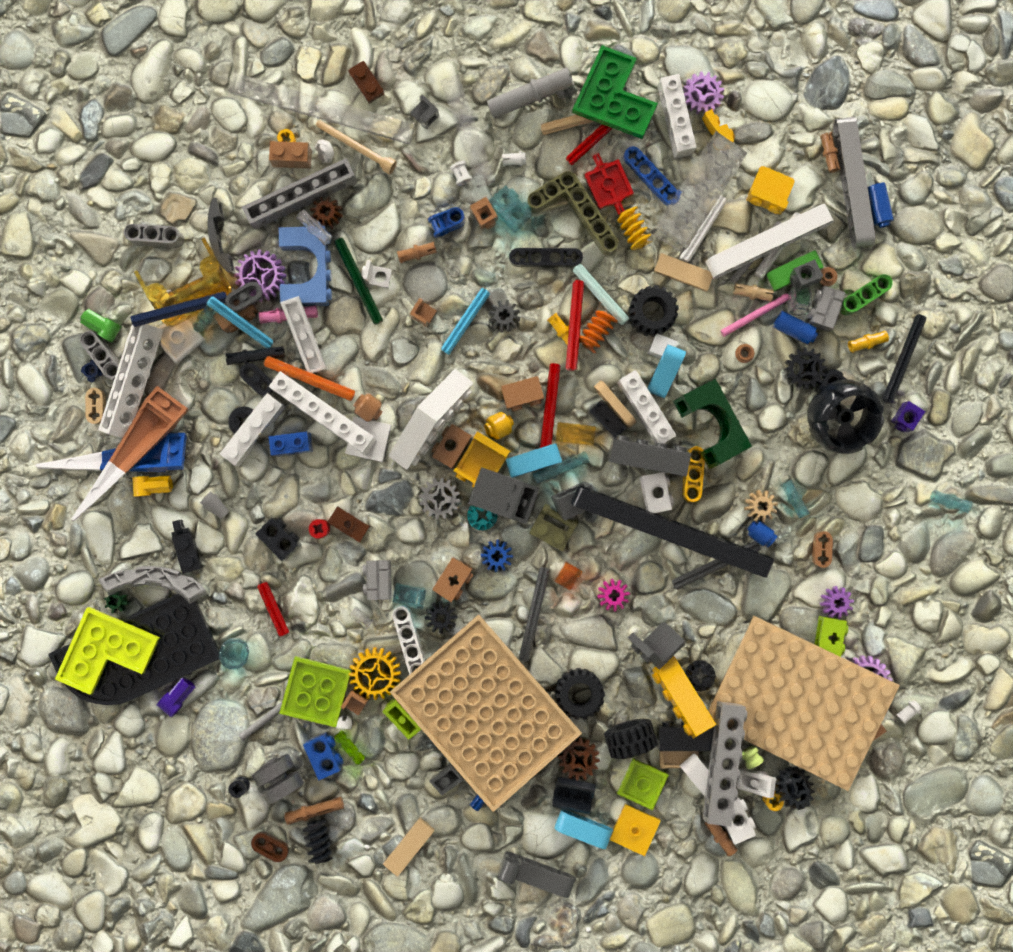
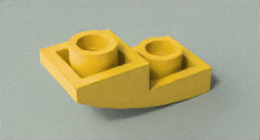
M712 109L705 112L702 120L708 131L721 145L730 148L735 139L733 130L729 129L727 124L719 126V117L717 114L714 115Z

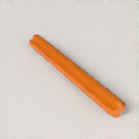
M267 356L264 361V366L277 372L281 371L287 376L349 401H352L355 391L271 356Z

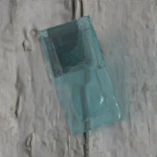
M396 583L393 602L423 609L426 590L423 587Z

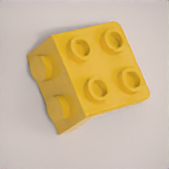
M761 166L746 201L755 206L763 207L771 213L781 215L789 203L787 199L795 181L789 176Z

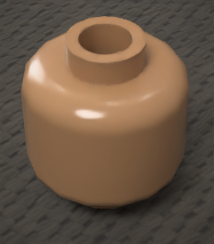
M369 393L361 394L353 405L355 407V414L366 422H370L373 419L377 420L383 412L380 410L382 407L381 401Z

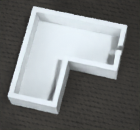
M454 369L417 407L389 457L406 470L411 465L416 466L422 458L421 454L425 456L431 448L429 444H433L437 439V431L440 432L446 424L445 421L449 422L455 415L454 411L458 413L463 407L464 403H462V400L465 401L472 391L469 389L473 382Z

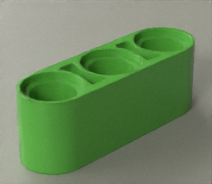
M817 251L809 252L768 272L766 276L773 290L777 291L790 285L792 270L814 259L820 270L823 269L824 265ZM802 273V274H801V277H802V278H805V277L808 276V275L805 274V273Z
M882 274L843 300L840 313L849 316L890 290L893 285L892 278L889 275ZM878 281L883 282L884 289L879 287ZM863 291L868 293V299L862 296ZM847 301H849V302L852 303V305H853V309H852V310H850V309L847 308V306H846V302H847Z

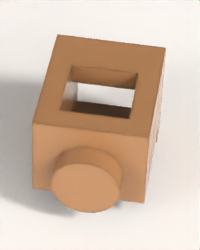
M487 197L470 205V212L481 229L486 228L488 230L496 225L495 221L498 220V216ZM483 214H487L489 216L486 219L481 218Z

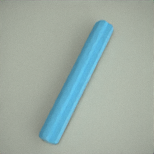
M484 288L480 289L441 347L444 353L449 355L489 297V291Z
M212 296L207 301L209 307L265 348L272 346L274 341L218 299Z

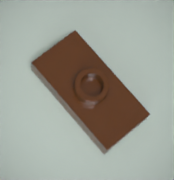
M338 506L327 522L359 543L370 528L369 525Z

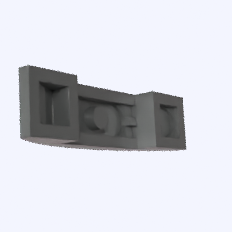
M216 197L212 199L208 212L209 240L221 266L231 276H234L233 259L228 253L224 254L218 222L225 221L222 204Z

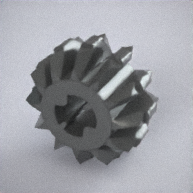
M499 300V307L493 304L491 307L494 311L488 312V315L492 317L489 319V323H495L493 325L494 330L500 326V333H503L504 327H506L507 332H511L510 325L516 328L517 324L514 321H520V317L516 316L520 313V310H514L516 307L515 303L509 307V300L505 301V305H502L501 300ZM507 313V316L510 317H506L505 320H502V317H499V315Z

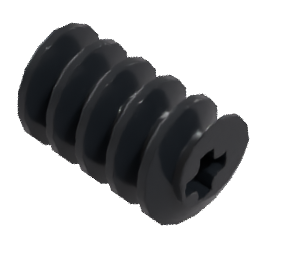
M326 819L309 821L306 823L307 827L302 829V832L309 833L304 837V840H310L305 847L312 848V850L307 852V855H313V858L309 859L308 863L319 864L332 860L333 857L330 856L332 850L328 849L331 845L327 841L329 839V835L326 833L328 828L324 826Z

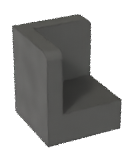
M422 94L419 97L420 103L411 111V115L427 129L439 117V111Z

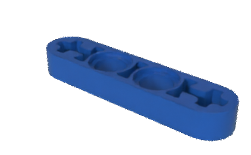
M634 146L627 148L623 157L625 163L664 205L668 207L675 206L680 199L678 190L639 148ZM629 152L631 154L636 153V160L634 158H628L630 155ZM640 159H642L643 161H641V162L638 164V166L636 167L635 165H636L637 161L639 162ZM643 165L648 166L650 173L642 174L640 167ZM660 179L663 182V187H654L653 181ZM667 186L668 189L666 190V192L664 191V193L661 194V192H662V191L665 189V187ZM668 194H669V195L674 194V195H675V197H674V200H675V201H673L672 199L668 201V200H667Z

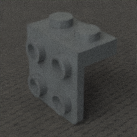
M665 622L661 623L644 641L634 633L627 637L632 642L630 647L637 654L641 652V657L647 664L652 663L659 670L686 644V641Z

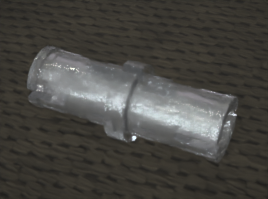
M302 210L297 215L296 219L308 229L311 235L313 234L320 240L324 246L332 240V235L321 226L319 221H315L306 210Z

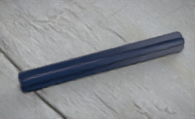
M220 292L131 316V322L134 327L209 308L207 301L212 296L224 304L227 295L225 292Z

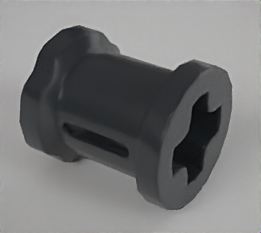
M244 776L237 777L228 788L231 796L240 798L250 788L249 779ZM237 784H240V787L243 788V789H242V790H239V787L236 786V785H237Z

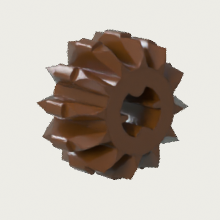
M328 196L326 201H324L323 197H320L321 202L314 201L315 207L310 208V211L313 213L311 219L316 220V226L321 225L327 228V225H329L330 229H333V223L336 225L340 224L338 219L343 218V215L340 213L343 209L341 206H338L336 199L332 201L331 197ZM326 210L329 211V215L327 216L324 215V211Z

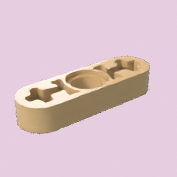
M602 380L593 386L627 428H631L637 423L631 413Z

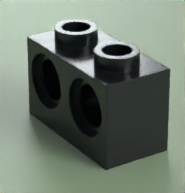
M271 518L255 534L281 561H286L302 545L299 542L300 538L293 531L290 533L285 528L287 525L281 518ZM271 526L277 528V534L274 537L269 533ZM286 539L291 543L289 550H285L282 546L283 541Z

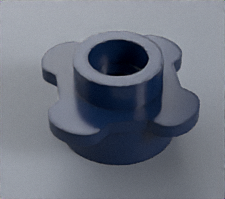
M93 360L81 368V372L88 377L87 380L89 382H95L97 377L104 375Z

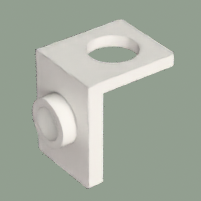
M367 260L366 266L362 268L361 276L366 284L388 288L392 270L373 266L372 262ZM378 272L386 274L384 282L376 281L375 276Z

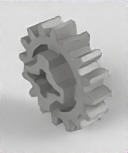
M433 478V484L427 481L428 487L421 488L424 494L419 495L420 498H423V501L419 504L425 505V508L422 510L423 512L430 511L429 517L435 514L436 519H439L440 515L446 519V513L453 515L452 509L458 510L455 503L461 501L456 499L460 492L454 491L457 486L451 487L450 480L444 483V478H441L440 482ZM438 486L437 491L433 494H428L433 487ZM445 487L451 491L452 497L447 496ZM441 490L442 496L445 497V500L441 501V503L438 504V501L435 500V496H439ZM427 500L433 502V504L435 505V510H433L428 505ZM452 503L448 509L442 511V507L445 504Z

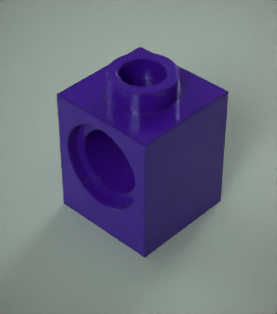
M910 401L904 402L891 420V423L900 432L913 431L926 411ZM905 414H908L910 417L909 423L904 420Z

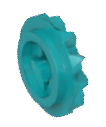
M471 505L467 512V518L473 528L484 531L495 525L498 514L487 511L486 516L489 521L481 519L477 522L479 514L476 509L481 512L484 509Z

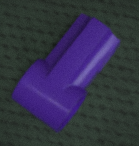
M182 677L173 689L160 699L157 706L172 718L181 709L182 703L196 688L194 683Z

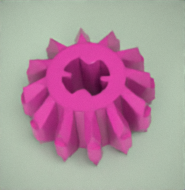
M612 578L610 579V585L606 581L603 582V585L606 587L605 589L602 587L598 588L603 594H598L597 598H604L599 604L602 606L607 603L606 610H609L612 605L613 611L616 612L617 605L621 609L624 608V605L621 603L622 601L625 603L629 602L624 596H629L630 592H623L628 586L625 584L620 587L621 580H618L615 585ZM612 590L618 593V596H615V600L609 597V594H612Z

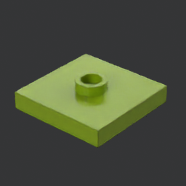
M632 758L617 794L653 811L669 775L640 760Z

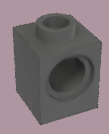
M815 259L794 268L790 274V282L793 287L797 288L798 292L819 283L823 278V274ZM801 274H807L809 279H803Z

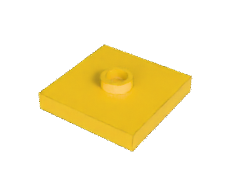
M625 803L613 828L610 841L645 856L661 820Z

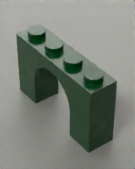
M716 379L673 401L681 418L697 410H705L717 419L720 426L719 440L713 446L700 452L709 469L752 447Z

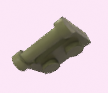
M545 503L529 533L563 551L579 521L576 519L564 521L557 511ZM547 514L569 526L567 532L544 520L545 515Z

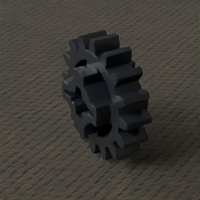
M803 348L802 351L799 349L795 350V355L792 353L789 355L791 360L785 361L788 367L783 370L788 372L785 378L792 379L790 385L796 383L797 389L803 385V389L807 390L809 385L811 388H814L816 383L820 384L822 382L820 377L826 376L822 371L827 369V366L822 365L826 361L825 359H819L821 353L815 355L814 349L808 352L807 348ZM805 356V357H809L810 359L804 360L803 358H800V357ZM809 364L806 369L807 372L802 373L804 366ZM806 377L808 380L810 379V381H803L800 379Z
M790 766L780 770V775L775 777L778 780L775 783V786L778 787L775 793L781 795L779 801H785L784 806H790L791 810H801L810 806V801L814 800L811 794L815 793L811 789V786L814 785L813 782L808 781L810 776H805V770L799 771L797 766L793 768Z

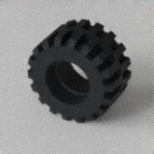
M651 285L646 286L645 289L642 288L633 297L628 309L629 321H632L631 325L633 328L636 327L638 329V333L642 332L644 336L651 335L655 337L656 334H664L675 323L678 317L677 311L679 306L676 305V297L673 298V293L671 291L668 293L666 291L667 288L662 287L660 289L659 285H654V287H651ZM650 301L658 303L663 309V318L659 321L647 319L642 311L643 305Z
M576 668V670L570 669L566 674L563 673L555 687V697L558 706L568 717H574L576 720H579V718L585 720L588 716H595L594 713L600 711V706L603 705V698L605 697L604 688L599 678L585 668L584 670L581 668ZM584 683L589 686L591 696L588 701L583 704H575L570 701L568 691L574 684Z
M649 719L626 721L609 728L604 733L610 756L614 759L636 757L651 751L658 745L652 722Z

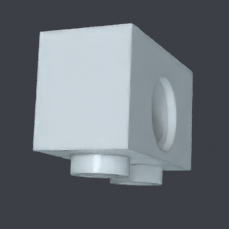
M665 472L641 476L640 482L646 510L653 513L672 510L671 506L674 505L672 494L668 492V487H670L668 475L665 476ZM656 487L662 490L660 498L653 496V490Z
M738 796L737 800L734 801L735 816L741 815V820L737 823L732 821L731 826H725L734 845L756 836L753 830L756 828L755 823L751 817L748 818L745 812L748 810L747 805ZM725 800L721 804H719L718 807L723 806Z

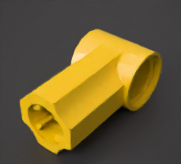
M171 476L132 477L133 497L172 492L173 481Z

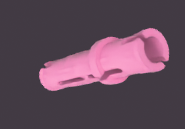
M316 305L304 307L307 318L318 317ZM280 308L259 312L260 324L287 321L283 309Z

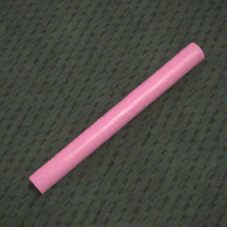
M787 293L720 330L721 334L725 337L790 300Z

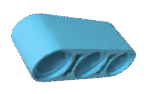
M669 344L666 346L647 388L651 394L665 399L683 362L686 351Z
M557 443L506 459L511 478L562 462Z
M561 809L554 827L556 831L601 849L607 848L613 832L612 828L565 809Z

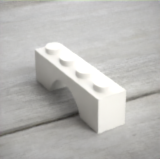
M267 393L224 447L220 455L234 466L240 467L251 453L259 436L269 425L277 420L286 406Z

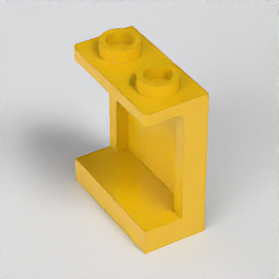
M477 431L465 454L454 469V472L457 473L455 477L463 482L469 480L473 483L472 487L474 488L481 467L498 473L510 451Z

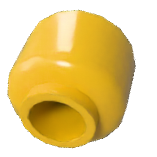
M498 412L486 419L484 428L490 438L493 437L498 440L511 434L514 422L510 415Z

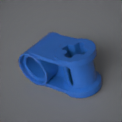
M458 207L434 214L427 219L435 232L433 234L435 238L442 237L451 231L463 227L466 221L462 209ZM454 215H460L461 219L454 222L451 220Z

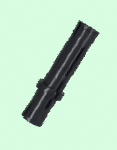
M283 346L250 351L243 349L242 352L226 353L225 357H227V365L246 364L265 360L267 356L275 359L285 358V351Z

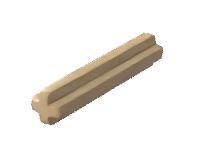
M575 114L541 124V131L543 135L594 121Z

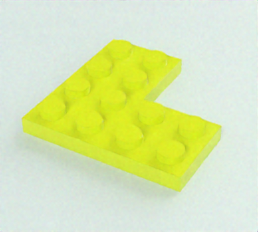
M87 607L55 680L91 695L95 691L108 660L144 674L160 637L96 609Z

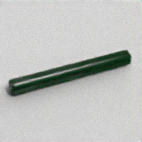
M336 239L334 244L372 322L375 325L383 322V318L344 239Z

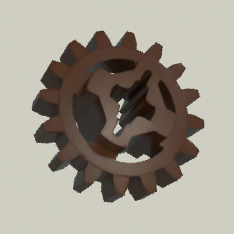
M579 736L578 741L574 740L562 751L563 754H558V758L562 759V761L558 762L559 766H564L562 772L566 773L568 771L569 778L575 775L576 780H579V776H583L585 780L586 774L589 773V775L593 776L592 769H598L595 763L600 762V758L595 756L599 754V751L594 750L596 747L594 743L589 745L590 740L588 738L584 742L582 737ZM575 746H583V748L579 749L575 748ZM569 752L571 756L566 763V755ZM574 753L579 757L582 756L583 763L576 760ZM590 754H591V755H592V759H591V763H590V765H589L588 762H587V758H588V757L590 756Z

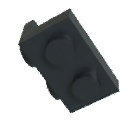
M557 777L553 791L552 806L590 814L596 784Z

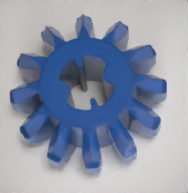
M496 540V546L494 547L492 541H489L491 549L486 546L483 547L488 554H481V557L488 558L482 562L483 565L490 562L488 570H491L494 565L495 572H498V566H501V569L505 571L506 568L503 563L511 565V562L507 561L506 558H513V555H507L506 553L510 552L512 548L509 547L504 550L507 542H504L500 547V541ZM498 550L500 551L499 554H503V558H499V561H494L495 558L492 559L491 555L495 554V551Z

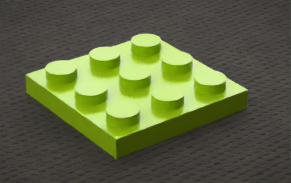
M295 656L279 714L336 727L351 670Z

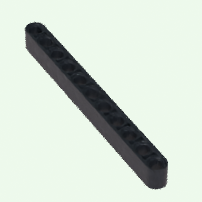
M577 485L571 501L572 505L765 578L768 577L775 560L765 554L581 485Z

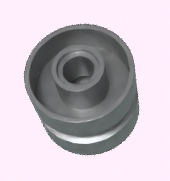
M288 753L279 758L275 757L269 760L251 775L258 787L269 783L270 786L261 793L267 805L282 799L304 784L298 771L287 775L286 772L294 766Z

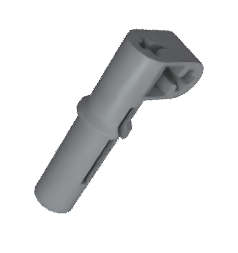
M568 67L537 80L531 79V82L487 100L493 118L495 119L536 101L540 103L542 99L553 94H557L559 99H567L574 96L577 90Z

